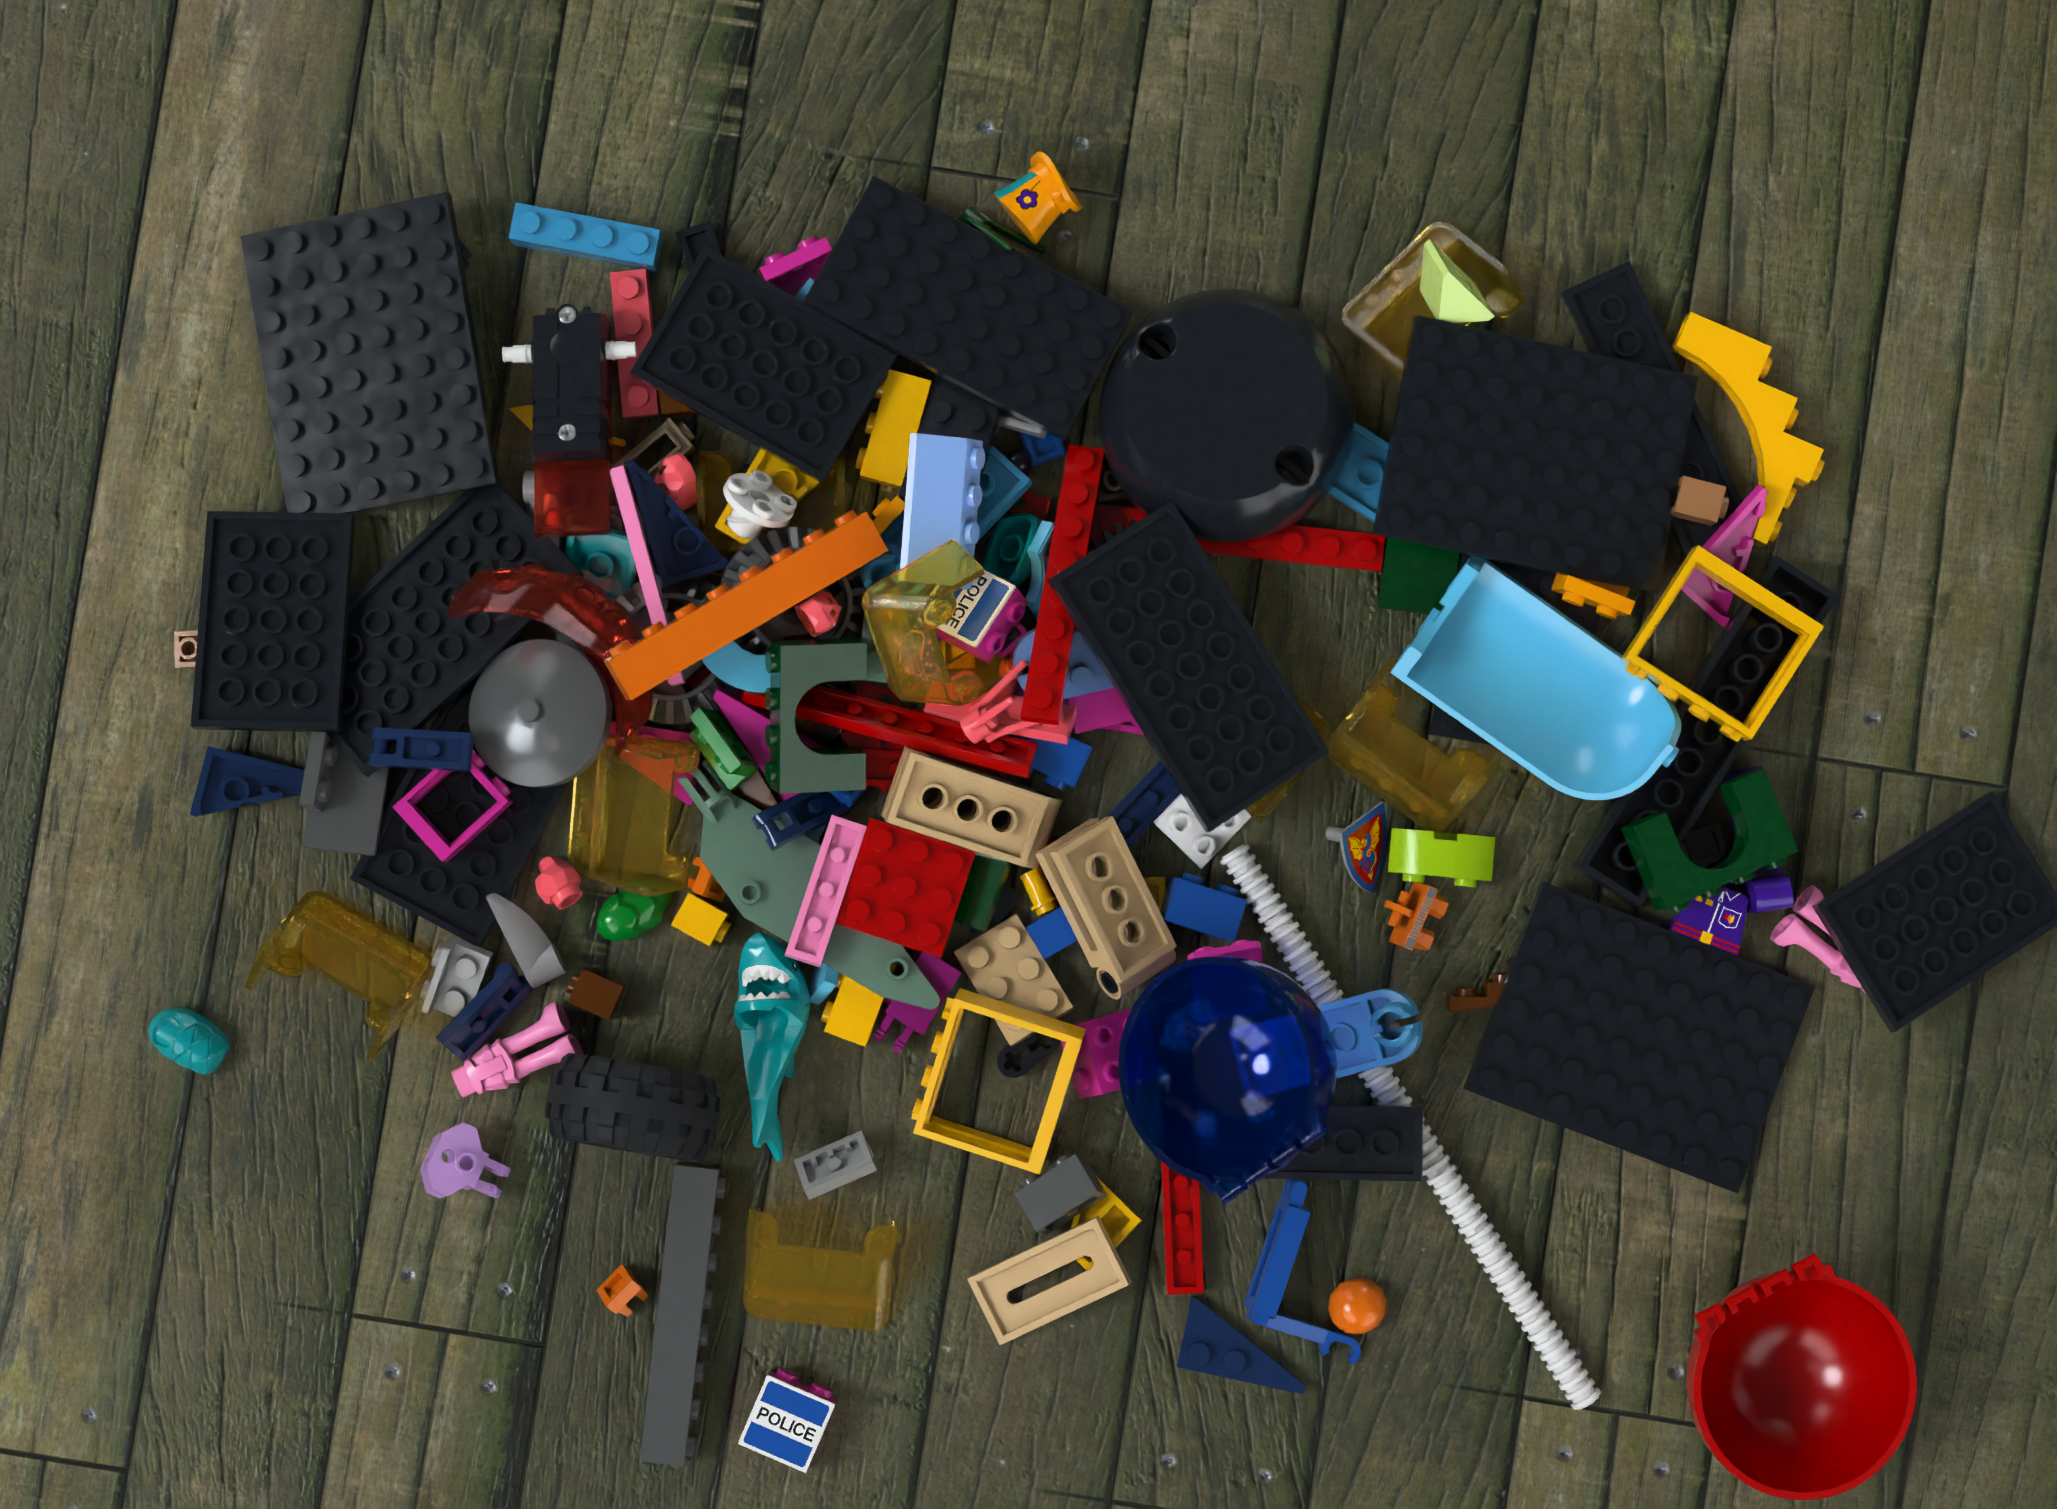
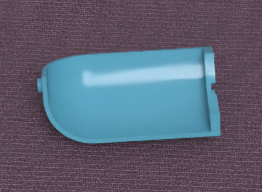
M1470 556L1439 601L1443 608L1440 611L1436 608L1431 610L1418 629L1414 640L1406 647L1390 672L1545 783L1564 794L1576 798L1607 800L1631 793L1646 783L1661 764L1667 768L1680 750L1675 746L1681 733V720L1672 701L1656 690L1659 686L1647 677L1644 681H1641L1630 675L1625 670L1627 664L1620 661L1623 655L1485 558Z

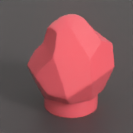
M556 856L542 858L539 862L541 874L535 879L536 890L541 899L546 904L554 903L558 910L566 909L575 904L583 894L579 888L581 882L580 875L565 860Z

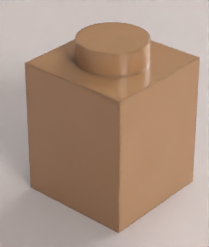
M1687 476L1680 477L1675 503L1671 510L1672 516L1709 526L1716 524L1718 518L1724 519L1727 512L1729 498L1724 497L1726 486Z

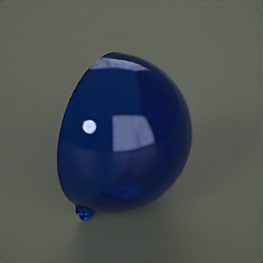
M1201 957L1170 967L1157 976L1140 994L1127 1017L1122 1032L1118 1058L1119 1081L1123 1101L1135 1130L1151 1152L1164 1164L1185 1177L1204 1182L1211 1195L1218 1193L1221 1200L1228 1203L1247 1190L1248 1184L1252 1186L1266 1175L1288 1165L1304 1152L1310 1144L1329 1131L1325 1121L1335 1098L1338 1080L1335 1043L1329 1025L1313 998L1287 974L1270 965L1245 957Z

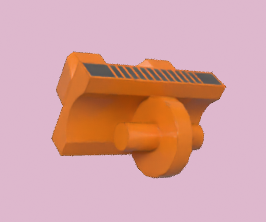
M1413 882L1409 893L1401 890L1396 903L1389 900L1385 901L1383 907L1393 911L1387 923L1394 927L1389 942L1412 951L1413 948L1427 951L1430 949L1434 940V932L1423 928L1427 915L1441 919L1449 905L1446 899L1437 894L1438 889L1419 882Z

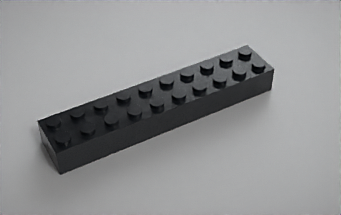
M1778 556L1768 559L1755 579L1756 583L1822 624L1839 597L1838 594ZM1743 599L1687 688L1743 723L1799 635ZM1681 699L1675 705L1681 720V733L1675 746L1680 749L1678 754L1667 768L1661 764L1650 779L1641 787L1614 800L1572 868L1633 907H1641L1649 894L1621 827L1650 814L1666 812L1678 843L1681 845L1746 743L1741 738L1738 742H1735L1719 731L1721 725L1709 718L1705 722L1692 715L1688 711L1690 705Z

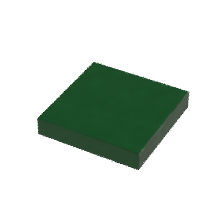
M1386 538L1378 608L1429 615L1433 608L1440 611L1443 606L1439 601L1457 575L1459 553Z
M976 852L954 920L986 932L1013 863Z

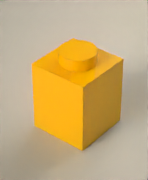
M688 893L671 926L708 946H713L715 941L722 943L732 924L727 922L730 913L693 893Z

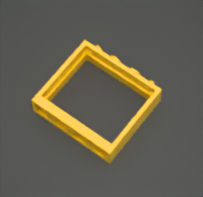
M1698 545L1691 549L1620 661L1627 664L1625 670L1633 677L1644 681L1647 677L1659 686L1656 690L1664 697L1674 702L1679 698L1689 704L1688 711L1695 717L1705 722L1710 718L1720 724L1721 728L1719 731L1735 742H1738L1740 738L1746 741L1754 737L1824 626ZM1694 568L1799 635L1743 723L1638 656Z
M959 988L954 999L947 998L941 1018L947 1020L944 1033L937 1031L931 1052L936 1053L937 1056L934 1066L927 1064L921 1081V1086L927 1089L923 1100L916 1099L911 1119L917 1120L913 1133L1040 1175L1086 1029ZM965 1009L1066 1042L1033 1148L932 1115Z

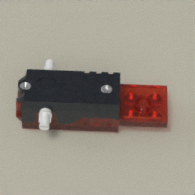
M563 304L557 311L555 308H547L545 315H534L532 317L531 344L502 348L504 363H532L534 533L537 538L611 535L609 471L612 469V360L637 357L636 341L612 340V329L606 314L594 313L591 306L584 307L579 312L571 304Z

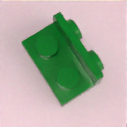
M699 707L689 716L696 726L690 733V737L728 789L735 790L759 769L756 762L718 711Z

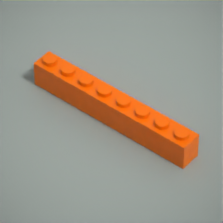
M853 509L834 520L837 526L824 533L822 528H819L802 538L805 545L792 551L790 546L772 555L770 558L773 563L762 570H760L758 565L749 568L738 575L741 582L728 589L726 583L708 592L706 596L709 600L696 607L694 602H691L675 611L674 615L677 619L664 626L661 621H658L641 631L644 636L641 640L631 645L627 639L609 650L611 657L604 660V663L625 699L633 700L889 551L867 511L857 515Z

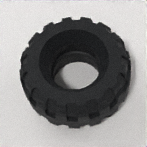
M568 1053L562 1057L558 1069L552 1071L544 1117L549 1119V1134L556 1139L651 1156L700 1162L705 1158L708 1146L714 1145L720 1116L721 1098L717 1096L716 1081L708 1076L632 1061Z

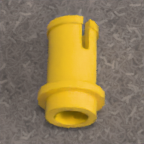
M1041 867L1019 877L1033 904L1031 910L1032 912L1036 911L1038 917L1058 908L1056 904L1057 898L1056 896L1053 897Z

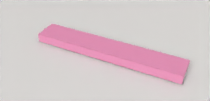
M624 466L615 467L609 472L652 624L661 621L665 626L669 622L629 477ZM681 671L667 679L668 684L671 686L684 684L683 672Z

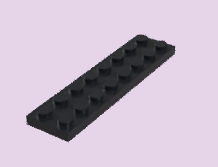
M1630 261L1561 293L1588 353L1682 373ZM1695 400L1692 407L1680 477L1687 476L1726 486L1724 497L1729 498V504L1724 519L1718 518V522L1712 526L1672 516L1670 527L1685 558L1692 548L1698 545L1702 547L1742 503L1740 495Z

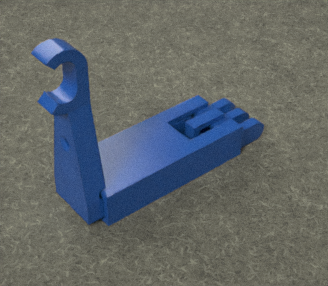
M1287 1179L1281 1197L1278 1199L1243 1303L1248 1307L1245 1317L1253 1323L1319 1343V1351L1322 1355L1330 1352V1344L1334 1341L1350 1345V1353L1347 1355V1358L1353 1365L1358 1361L1361 1353L1360 1345L1354 1338L1278 1312L1311 1213L1302 1207L1308 1190L1307 1185L1299 1179Z

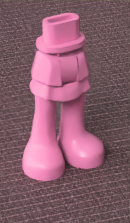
M1810 885L1795 901L1792 907L1793 911L1829 935L1812 905L1824 898L1823 893L1816 886ZM1789 914L1776 925L1770 935V939L1782 947L1792 944L1803 947L1822 961L1830 969L1831 974L1840 976L1841 982L1861 988L1866 993L1839 949L1835 950L1801 919L1794 914Z
M557 1000L549 1003L544 1007L541 1019L532 1026L505 1039L498 1038L492 1045L487 1043L471 1059H466L463 1066L452 1070V1077L461 1096L464 1098L475 1092L481 1095L485 1093V1090L507 1089L509 1084L520 1083L521 1078L534 1071L560 1063L562 1057L568 1053L584 1054L576 1037L573 1034H568L519 1060L515 1053L570 1030V1022L562 1005Z

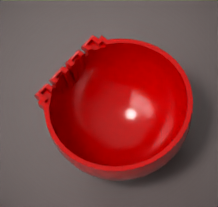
M1814 1253L1792 1264L1791 1270L1783 1269L1746 1281L1730 1291L1718 1303L1695 1314L1694 1318L1698 1328L1692 1330L1695 1338L1691 1345L1686 1372L1687 1398L1692 1419L1704 1444L1714 1457L1731 1474L1750 1487L1771 1496L1792 1500H1815L1838 1495L1855 1488L1877 1473L1889 1461L1905 1437L1913 1416L1917 1394V1375L1912 1349L1897 1319L1874 1295L1855 1283L1836 1276L1831 1265L1827 1262L1822 1264Z

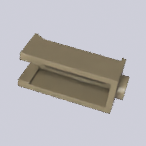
M669 417L666 422L613 466L604 471L602 475L614 488L609 471L615 467H625V461L636 460L666 434L677 446L666 456L682 453L687 458L696 450L690 443L695 436L682 420L675 425ZM664 458L647 471L653 481L658 473V467Z

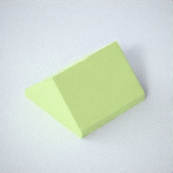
M1428 239L1424 243L1420 292L1434 317L1438 320L1452 323L1490 321L1495 315L1475 282L1432 240Z

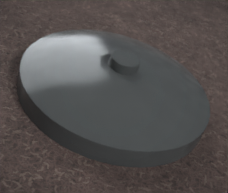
M546 639L520 642L499 653L479 676L469 705L470 732L474 735V745L482 760L493 772L505 780L532 788L558 786L573 780L586 771L601 753L607 741L612 720V702L608 685L595 663L587 655L570 645Z

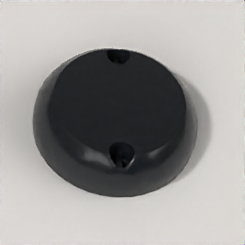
M1216 289L1197 292L1167 303L1148 315L1131 331L1113 357L1104 380L1099 405V428L1105 457L1114 478L1125 495L1141 512L1149 515L1172 500L1197 540L1236 543L1270 536L1288 528L1305 517L1323 500L1338 479L1347 459L1354 431L1355 410L1352 388L1343 362L1326 334L1310 318L1291 305L1262 293L1242 289ZM1152 349L1162 359L1150 358L1149 350ZM1286 469L1299 482L1292 483L1284 478V470Z

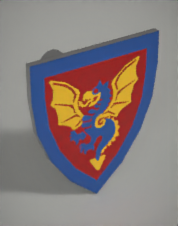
M1384 802L1375 805L1346 828L1329 826L1326 830L1327 840L1340 842L1344 865L1352 880L1360 888L1370 893H1373L1385 856L1387 829Z

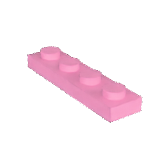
M831 815L785 952L786 957L821 967L867 826Z

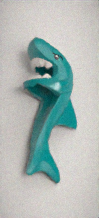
M758 932L748 939L741 953L738 969L739 992L738 999L734 1003V1018L736 1026L741 1032L744 1066L752 1108L753 1145L755 1148H760L766 1142L775 1161L779 1162L783 1160L784 1151L777 1115L778 1092L784 1076L794 1078V1054L807 1027L810 1012V993L804 975L796 960L785 956L786 949L775 938Z

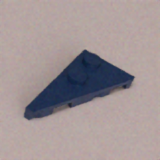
M634 459L625 461L624 464L660 586L665 587L726 568L729 564L728 559L712 545L677 504L652 480V477Z
M208 746L190 815L198 817L301 795L305 770Z
M1191 1296L1176 1364L1178 1368L1299 1394L1304 1393L1305 1384L1202 1303L1200 1299Z

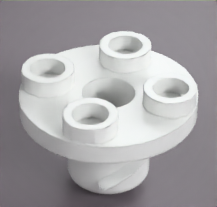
M753 470L751 474H733L728 478L723 487L724 496L733 508L730 516L726 517L728 525L735 534L746 539L758 537L765 527L781 528L786 526L797 506L796 501L791 496L784 494L772 484V479L769 475L759 470Z

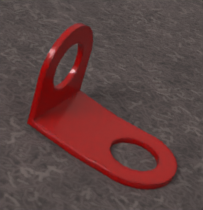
M1025 492L1022 497L1026 499V507L1023 510H1016L1012 505L1009 509L1012 514L1028 513L1045 521L1051 497L1047 498Z
M861 680L857 696L879 701L881 696L888 694L894 700L893 705L899 706V697L893 690Z

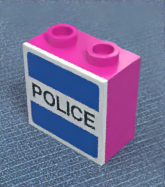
M977 567L976 577L972 582L971 590L938 587L918 618L932 635L990 663L993 656L1003 648L1005 638L1014 624L1023 617L1028 601L1015 585Z
M778 1368L776 1373L770 1370L738 1444L806 1473L837 1399L831 1396L833 1391L817 1383H812L811 1387L797 1382L799 1376L790 1371Z

